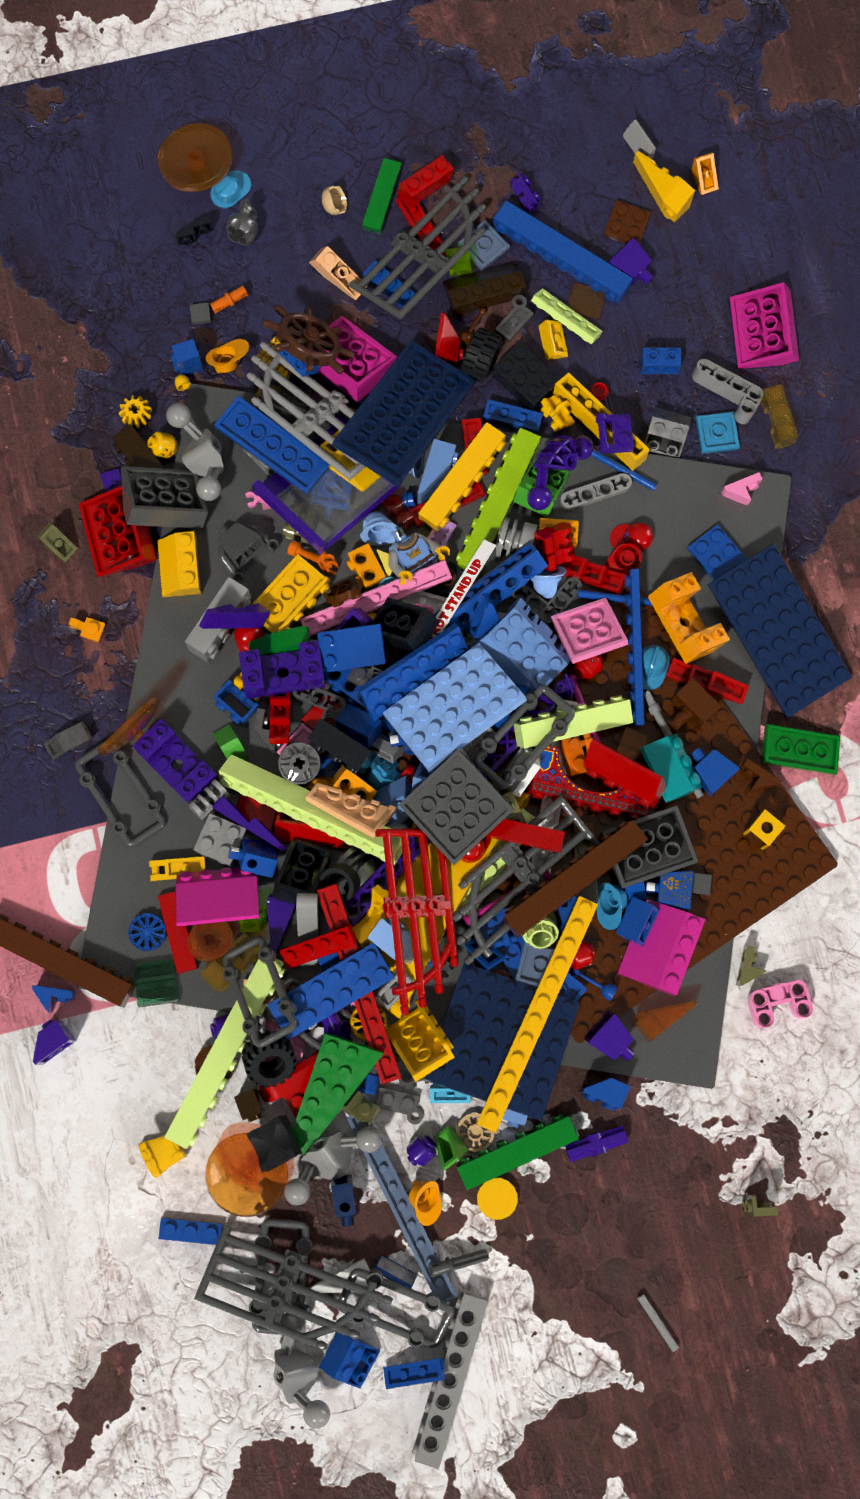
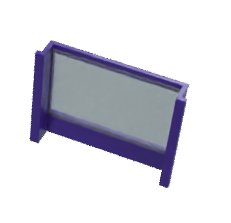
M340 414L336 416L344 425L348 423ZM333 425L327 430L331 435L338 431ZM320 436L314 443L320 447L326 440ZM331 469L325 472L308 495L277 473H274L263 483L257 480L252 485L254 487L253 493L265 501L318 551L319 555L324 553L399 488L383 477H380L362 492Z

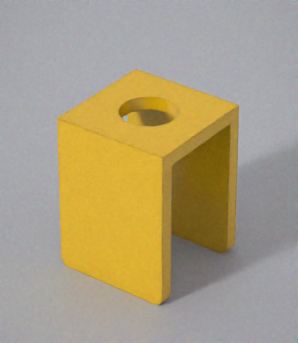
M765 809L757 815L743 834L746 835L750 831L764 842V845L761 847L764 850L771 845L785 828V825ZM764 822L772 824L773 830L771 833L767 834L762 831L761 826Z

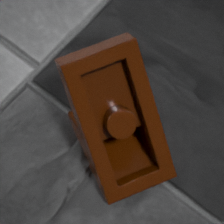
M750 759L744 761L740 767L744 770L743 773L747 777L756 779L748 792L773 788L781 782L777 777Z

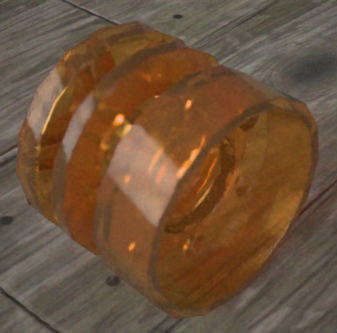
M226 922L196 924L191 928L187 936V948L190 954L196 960L202 962H214L228 952L233 942L232 930ZM210 936L212 938V943L206 945V940L204 938H208Z

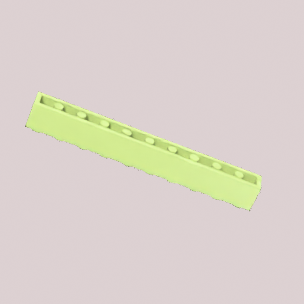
M232 754L220 768L219 783L223 786L234 789L244 796L251 797L261 804H266L278 812H283L295 820H300L314 829H319L331 837L344 841L348 845L362 849L365 853L379 857L385 862L383 837L372 838L307 802L306 795L310 792L309 790ZM384 826L382 829H391V828H389V827H387V826ZM391 837L394 865L402 855L401 837Z
M276 958L274 963L280 978H282L286 970L283 968L284 962ZM259 959L242 989L253 1019H256L257 1015L262 1016L267 1006L264 1004L267 996L271 998L276 989L273 986L274 983L267 965ZM237 1000L164 1137L185 1149H188L189 1146H194L198 1135L195 1134L199 1127H204L208 1116L205 1115L209 1108L213 1109L218 1100L215 1097L219 1089L223 1090L228 1081L225 1078L227 1072L233 1071L238 1062L235 1060L237 1053H242V1049L245 1048L246 1041L244 1040L247 1034L244 1033L242 1028L245 1020Z

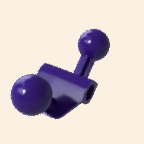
M579 435L572 439L569 436H556L547 443L542 452L536 455L535 462L533 463V467L537 469L536 485L527 494V501L530 507L535 510H544L549 507L552 502V494L546 487L548 470L572 471L577 465V459L585 460L589 458L594 449L593 442L589 437Z

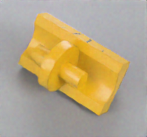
M553 395L541 401L543 406L540 412L545 417H552L554 421L551 423V427L555 432L571 426L575 422L567 409L571 404L568 400L562 402L560 398Z

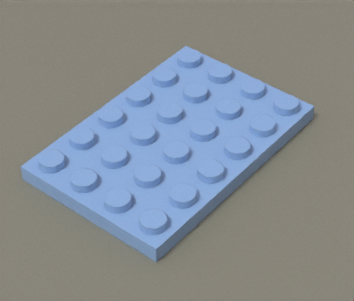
M478 643L383 712V715L427 771L430 772L449 758L455 751L467 745L526 702L527 699L483 646Z

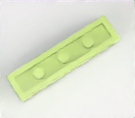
M543 288L531 300L538 308L546 311L552 318L564 324L569 330L575 332L590 344H593L603 332Z

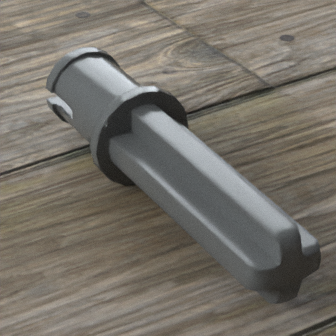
M483 1249L452 1259L446 1257L444 1261L429 1264V1273L432 1278L445 1273L452 1274L454 1270L488 1261L489 1255L487 1250Z

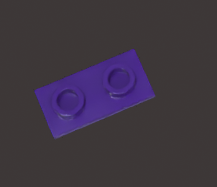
M517 172L519 178L515 177L510 181L511 187L518 197L523 193L525 194L519 199L525 210L532 212L535 210L536 205L542 207L539 202L541 197L536 190L532 191L530 187L532 184L527 175L523 176Z
M565 674L563 680L556 682L553 691L561 698L567 697L570 700L575 689L572 678H568V675Z

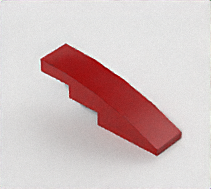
M575 556L574 560L558 565L565 567L567 570L563 576L568 578L576 577L582 583L609 592L621 594L625 586L624 577L626 574L608 570L606 566L591 563L582 557Z
M676 658L671 659L665 677L684 685L693 678L709 694L738 704H743L749 688L748 685L721 673L711 672L695 664H685Z
M280 672L278 676L284 678L288 676L289 672ZM292 692L270 695L269 744H289Z

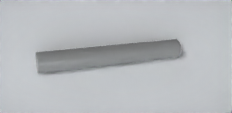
M641 1294L637 1297L638 1301L672 1352L679 1349L678 1344L646 1296Z

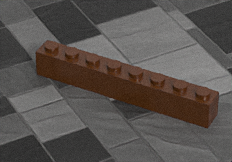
M634 820L629 823L624 821L616 828L618 830L613 835L608 833L604 836L599 846L592 845L585 851L586 855L583 858L576 857L569 863L571 867L565 871L560 869L553 875L555 879L549 883L544 881L537 887L538 891L535 894L528 893L521 899L522 903L519 906L515 907V905H512L504 912L506 915L503 921L517 939L648 840Z
M0 914L1 947L119 1007L125 1008L135 988V985L131 984L132 979L122 974L120 977L113 975L114 970L104 965L101 969L95 966L96 961L88 957L82 959L78 957V952L70 948L66 951L60 948L62 944L52 939L48 942L43 939L44 935L34 930L30 933L25 930V925L18 922L12 924L8 922L9 917Z

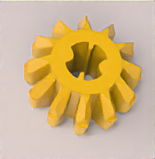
M132 395L131 400L125 398V404H120L121 411H119L120 417H123L122 422L132 426L135 424L138 429L140 428V423L146 425L145 419L150 420L151 415L149 413L152 412L151 407L148 406L149 402L147 400L143 401L142 396L135 399L134 395Z

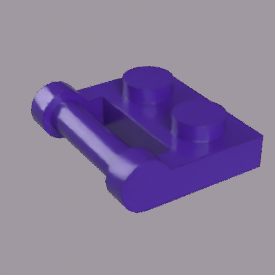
M597 414L595 418L599 428V452H633L634 443L630 414ZM606 424H611L613 444L608 443Z

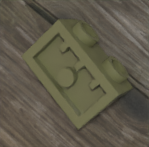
M745 1195V1199H742L743 1212H746V1216L779 1215L778 1207L772 1206L771 1202L757 1203L756 1195Z

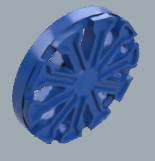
M150 913L137 916L131 922L128 930L130 942L142 951L156 950L164 943L167 935L163 920L157 915ZM143 917H145V925L141 920ZM153 917L154 920H153V922L150 924V918ZM138 922L141 928L135 926L134 924ZM157 922L161 923L160 926L154 928ZM132 930L139 931V933L132 934ZM163 930V934H158L156 931ZM140 937L137 942L134 941L135 938ZM154 937L160 938V942L157 943ZM145 940V946L141 947V943ZM149 940L153 943V947H149Z

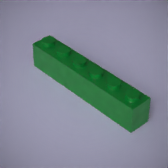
M558 1115L552 1118L553 1122L546 1126L544 1122L534 1126L533 1132L527 1134L526 1131L515 1135L516 1139L509 1143L506 1139L497 1143V1148L491 1151L489 1148L478 1152V1157L471 1159L469 1156L460 1160V1165L456 1167L466 1190L472 1189L578 1140V1135L569 1116Z

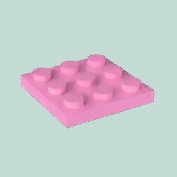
M606 597L551 616V621L572 664L628 645V639Z

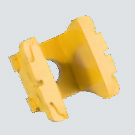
M165 1135L139 1143L142 1158L154 1178L161 1176L169 1167L187 1157L183 1147L164 1138Z

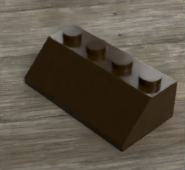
M515 262L447 280L442 283L453 317L477 311L480 308L512 301L516 295H523L525 297L526 293L524 278Z

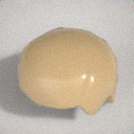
M340 186L325 188L321 198L325 211L331 215L345 213L347 201Z

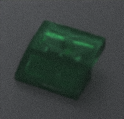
M174 959L133 964L138 1008L179 1002Z

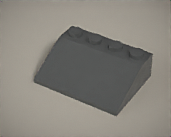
M121 467L123 511L127 525L203 528L208 510L205 500H202L196 492V485L199 481L197 474L192 473L190 470Z
M678 806L634 820L648 840L615 865L613 870L623 889L698 863ZM618 826L602 831L599 835L602 839L608 833L613 835L618 831L616 829Z

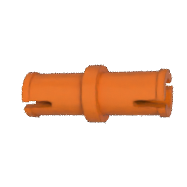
M241 285L230 293H224L223 297L210 303L215 314L228 306H234V303L245 298L248 294L244 286Z

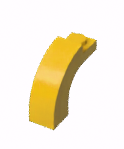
M379 885L372 888V903L369 911L358 924L352 927L358 941L359 950L372 943L368 936L380 919L385 918L383 898L389 897V892Z

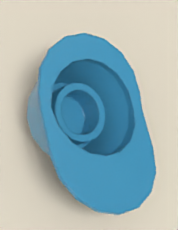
M236 170L230 171L218 178L210 193L214 204L220 208H229L235 205L250 191L251 180L249 176L242 171Z
M650 645L642 649L644 690L657 689L665 679L670 658L668 652L658 645Z
M602 883L597 889V918L605 929L614 930L621 922L622 910L626 907L628 901L627 895L621 885L613 886L609 883Z

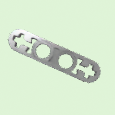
M622 473L567 491L561 496L560 505L564 510L570 511L625 493L630 489L632 479L628 474ZM620 479H622L624 482L627 481L625 487H623L622 484L617 485L619 484ZM604 484L608 485L610 487V492L606 494L602 493L600 491V486ZM586 490L590 491L592 493V498L588 500L584 499L582 497V492ZM566 497H569L570 500L575 499L572 501V505H569L568 502L565 503Z

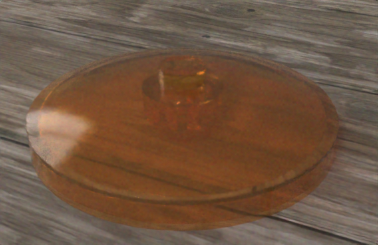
M202 123L185 125L173 131L164 140L158 153L159 169L166 182L172 187L185 192H199L218 184L227 175L233 159L232 148L226 135L218 128Z
M156 695L137 710L100 746L97 751L102 757L119 750L133 739L137 742L145 734L143 729L151 721L161 703V700Z
M247 1133L235 1134L221 1141L212 1151L205 1170L206 1187L213 1201L224 1211L240 1217L257 1216L270 1210L282 1197L288 1181L287 1162L271 1171H261L257 1153L249 1141Z

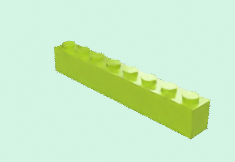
M522 428L519 429L518 433L514 432L510 441L512 446L510 450L506 449L502 458L504 464L502 467L498 466L494 476L497 479L494 484H490L487 490V494H489L487 501L483 499L479 510L481 514L479 518H474L471 525L474 529L471 534H467L463 544L466 545L464 551H459L456 562H458V567L462 571H465L484 539L494 544L499 528L513 503L518 486L537 451L541 436Z

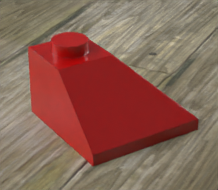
M441 313L435 355L452 366H458V360H462L464 349L460 348L461 341L446 314Z

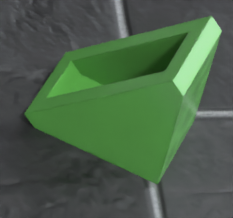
M230 724L213 733L227 759L231 754L243 760L249 758Z
M450 1126L445 1127L434 1136L443 1170H447L469 1150Z

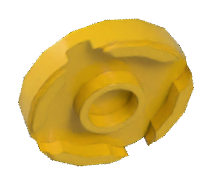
M493 1178L483 1183L477 1193V1204L480 1211L486 1217L494 1220L510 1216L515 1211L518 1203L517 1192L514 1186L502 1178Z

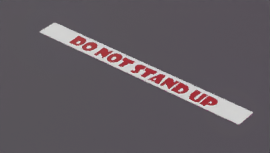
M485 539L483 540L438 612L436 619L440 623L429 640L444 631L496 547L495 544Z

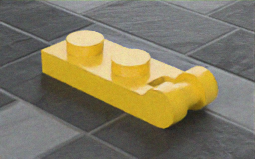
M205 856L149 861V867H151L152 871L150 881L176 879L177 874L182 872H201L206 870ZM165 866V874H160L159 867Z

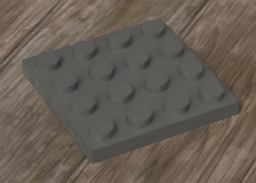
M460 749L455 751L399 804L453 865L459 862L515 810Z

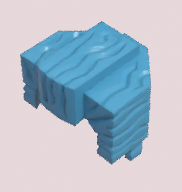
M377 755L366 774H363L364 781L376 791L398 780L401 776L396 770L399 763L397 761L391 763Z

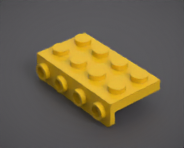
M297 554L253 602V604L260 603L270 611L263 627L270 633L290 629L295 622L298 623L304 617V611L307 608L311 609L316 604V598L321 593L327 592L330 587V579L322 575Z
M418 999L414 1001L418 1007L416 1010L386 1029L390 1041L415 1082L455 1058L451 1052V1049L454 1047L448 1037L443 1039L446 1035L431 1014L427 1005L424 1008L419 1007Z

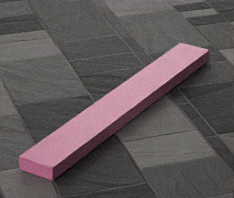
M443 560L412 573V581L409 582L408 579H405V585L400 584L399 578L365 592L357 599L352 600L350 598L339 607L331 606L304 617L300 621L302 626L309 627L310 637L317 635V633L338 626L354 608L360 607L367 614L380 609L387 597L402 600L453 578L446 561Z

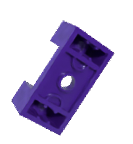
M318 640L298 643L299 650L264 656H260L259 649L239 652L246 698L325 687ZM280 669H287L289 671L288 676L284 678L278 676Z
M162 719L132 745L136 752L188 804L194 801L198 794L203 796L204 788L208 787L214 779L219 781L217 774L203 760L201 761ZM175 760L183 762V767L180 770L172 768Z

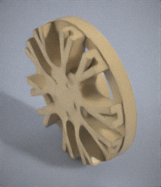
M471 1113L459 1121L456 1134L459 1138L467 1134L468 1138L462 1140L465 1144L469 1139L473 1142L471 1148L467 1147L468 1151L480 1152L490 1146L494 1133L489 1130H483L476 1123L472 1124L470 1117L477 1116L478 1120L480 1114ZM465 1120L469 1122V1127L463 1123ZM460 1126L466 1127L467 1132L459 1133ZM483 1132L491 1133V1136H483ZM485 1138L488 1143L482 1146L480 1139ZM474 1141H478L479 1148L475 1149Z

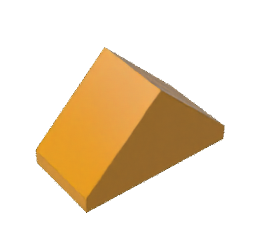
M711 152L696 157L691 173L700 194L703 195L719 189L714 153Z

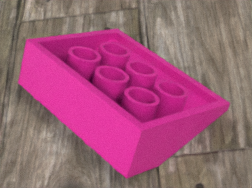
M784 282L730 297L739 369L779 366L799 361L791 290Z
M341 316L331 323L329 327L331 329L341 328V334L337 335L341 347L353 351L355 357L349 359L341 355L337 356L336 361L344 369L342 374H337L330 366L320 367L318 373L358 402L371 392L395 362L397 356L352 322Z
M229 867L221 870L206 869L201 872L186 871L177 874V926L259 918L260 884L258 874L242 871L240 868Z
M646 899L645 902L654 905L660 911L643 947L629 941L617 974L671 996H677L706 919Z

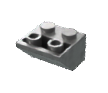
M655 407L644 444L650 449L649 452L661 456L680 458L690 428L691 417Z

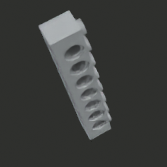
M464 1291L462 1296L458 1295L455 1304V1308L458 1309L456 1317L453 1316L449 1324V1329H452L450 1338L446 1337L443 1344V1349L446 1350L443 1358L445 1375L451 1373L455 1376V1380L450 1384L445 1383L444 1380L432 1382L430 1391L433 1392L431 1400H427L424 1410L427 1413L426 1420H421L418 1430L421 1437L419 1442L415 1441L412 1454L415 1455V1462L436 1469L440 1467L488 1302L486 1298ZM463 1312H472V1320L468 1322L462 1320ZM458 1332H465L467 1334V1339L464 1342H458L455 1339ZM454 1352L461 1355V1359L457 1363H453L449 1359L450 1355ZM445 1394L449 1397V1401L446 1404H440L437 1398ZM439 1415L442 1417L443 1422L440 1425H434L431 1422L432 1417ZM434 1437L437 1442L434 1446H427L425 1444L426 1438Z

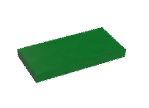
M766 724L762 764L837 775L840 736Z

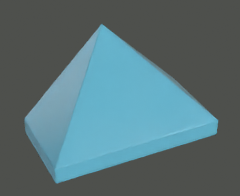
M434 1083L430 1086V1103H471V1096Z

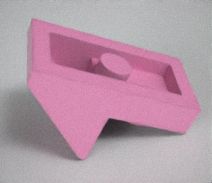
M760 472L724 486L721 492L722 496L741 504L749 505L751 498L748 492L754 491L759 487L762 481Z

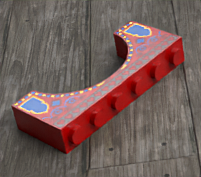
M548 746L538 757L541 767L529 783L527 792L533 794L532 797L538 799L548 797L552 798L553 802L562 794L566 801L570 802L571 806L583 808L584 805L596 812L606 810L610 811L609 814L614 816H621V814L629 815V819L632 820L648 815L649 807L647 808L637 802L638 799L633 796L631 798L624 796L620 793V789L600 793L585 790L574 784L561 767L558 747Z

